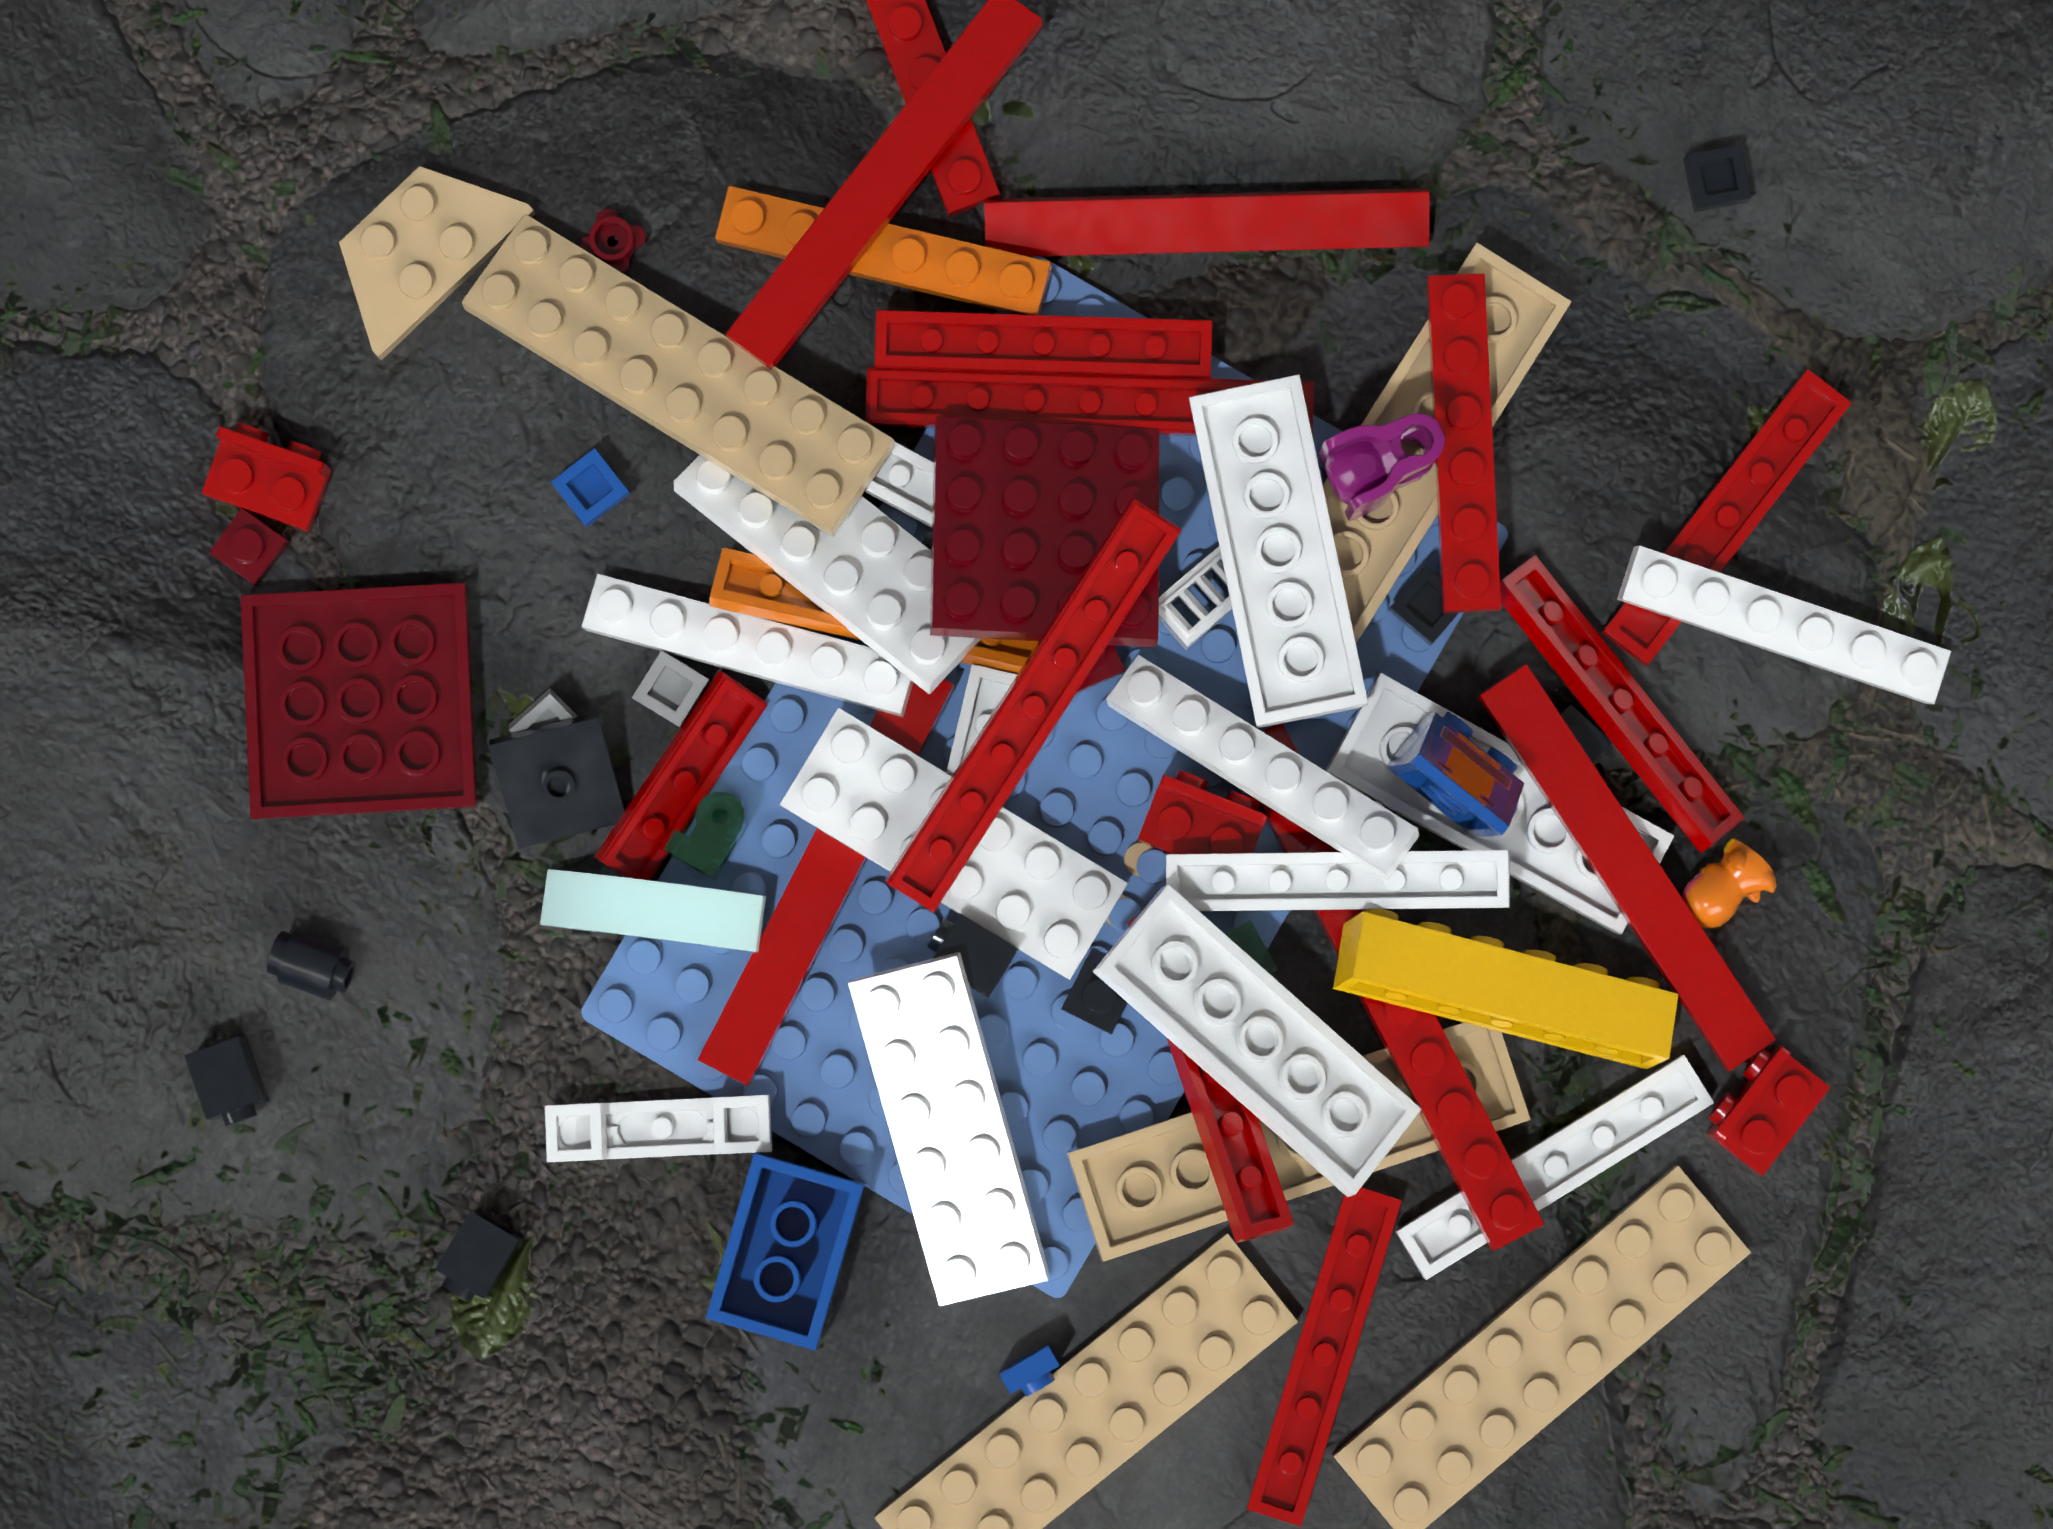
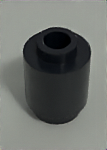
M296 930L293 934L281 931L271 948L267 962V973L277 976L278 982L331 1000L337 992L345 993L349 988L354 976L356 962L349 959V947L300 930Z

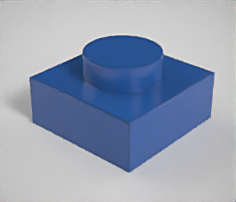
M595 448L551 481V484L586 528L631 495Z
M1047 1343L999 1371V1375L1010 1394L1021 1388L1027 1397L1052 1383L1055 1378L1051 1370L1057 1368L1060 1364Z

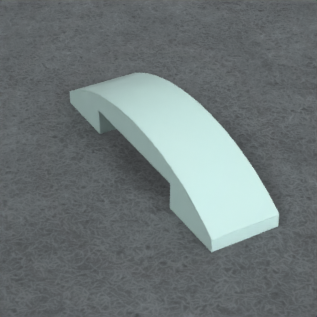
M548 869L540 925L759 952L766 896L634 878Z

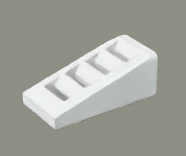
M1217 547L1159 597V621L1185 650H1188L1232 611L1230 596L1225 599L1205 577V574L1213 569L1227 585L1223 563L1221 562L1220 547ZM1195 583L1217 606L1210 613L1188 590ZM1179 597L1200 620L1195 626L1192 627L1172 605Z

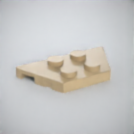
M419 166L339 242L370 345L375 355L380 360L385 358L502 246L524 214L532 218L535 215L534 210L527 203Z

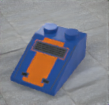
M1448 711L1443 717L1436 712L1427 714L1386 768L1472 837L1503 835L1510 826L1524 786V782L1514 775L1518 766L1496 748L1491 747L1486 753L1469 738L1474 731L1454 714Z

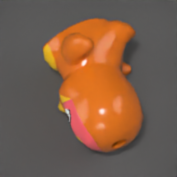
M1735 838L1726 843L1723 849L1724 856L1719 863H1708L1705 867H1702L1699 873L1684 888L1682 899L1701 927L1715 928L1722 926L1735 914L1743 898L1746 896L1752 902L1757 903L1760 900L1761 891L1775 892L1776 878L1770 865L1758 853Z

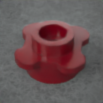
M604 209L597 214L596 223L592 226L589 236L582 238L580 248L621 273H625L630 267L629 258L636 248L644 245L646 235L641 226H630L625 220L618 217L616 211ZM610 237L618 239L616 246L611 247L608 245Z

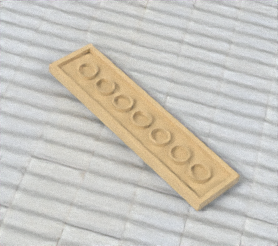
M526 214L519 220L462 301L464 309L832 537L836 534L895 447L894 439L777 367L774 366L770 370L727 339L723 334Z
M1476 243L1457 274L1485 273L1493 427L1572 301L1479 243ZM1428 320L1361 425L1384 426L1415 413L1429 415L1433 418ZM1411 441L1401 442V447L1408 456L1423 455L1422 449L1417 443ZM1435 463L1429 473L1420 480L1395 490L1381 507L1352 521H1348L1345 514L1348 504L1339 500L1329 478H1327L1323 485L1356 643L1438 515Z
M1464 1022L1443 1029L1495 1130L1499 1131L1531 1120L1502 1032ZM1386 1048L1363 1055L1369 1063L1412 1100ZM1192 1112L1066 1153L1102 1262L1228 1221ZM1420 1113L1373 1172L1438 1151ZM1259 1119L1286 1201L1333 1186L1329 1180Z
M1675 1165L1339 1448L1332 1456L1393 1529H1425L1751 1252L1682 1169Z
M1225 1233L1052 1373L1055 1378L1052 1383L1027 1397L1024 1395L876 1514L874 1518L882 1529H1043L1297 1324L1298 1321L1229 1234Z

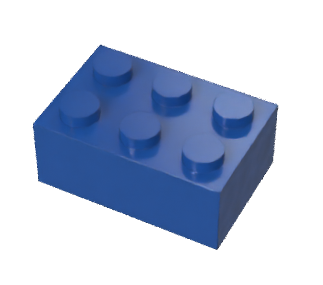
M754 1153L705 1319L816 1350L819 1346L865 1183L762 1153Z

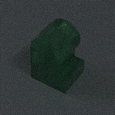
M724 791L713 792L705 796L698 804L696 810L697 824L690 836L688 837L675 829L664 848L668 855L714 881L718 878L743 835L747 824L746 813L741 802L734 795Z

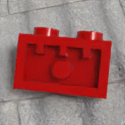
M237 423L234 431L219 426L216 438L220 440L201 494L310 533L332 470L325 463L319 461L322 452L294 441L289 442L287 449L267 443L268 433L243 423Z
M1177 770L1174 778L1162 775L1137 841L1169 854L1253 853L1268 816L1258 812L1261 802L1230 790L1227 798H1222L1205 791L1208 781L1190 773Z
M1783 1045L1773 1046L1769 1052L1762 1049L1756 1053L1742 1071V1075L1748 1078V1080L1735 1097L1727 1092L1708 1115V1119L1714 1124L1706 1135L1758 1176L1765 1174L1831 1088L1791 1057V1052Z

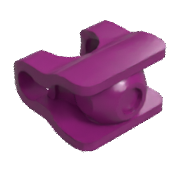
M1415 413L1384 426L1361 425L1350 428L1325 440L1319 451V456L1322 463H1326V472L1340 501L1348 504L1345 510L1348 521L1375 511L1388 500L1395 490L1418 481L1427 475L1444 448L1445 436L1439 423L1429 415ZM1411 441L1417 443L1422 449L1423 455L1408 456L1403 451L1401 442Z

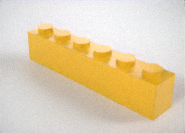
M1366 909L1365 912L1363 911L1343 925L1333 989L1643 1069L1651 1068L1670 1058L1678 994L1659 989L1660 984L1655 980L1644 977H1629L1624 980L1608 976L1606 968L1595 964L1580 963L1575 966L1555 962L1556 956L1546 951L1525 950L1520 953L1503 948L1504 943L1492 937L1473 936L1467 939L1451 934V928L1439 923L1422 922L1418 926L1398 921V914L1385 909Z

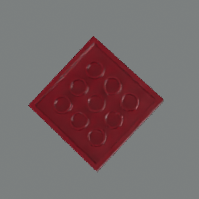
M937 416L934 424L930 635L1040 641L1131 498L1136 499L1159 514V429ZM1159 566L1108 645L1156 646L1158 642Z
M465 583L240 595L250 819L266 820L478 807L468 593Z

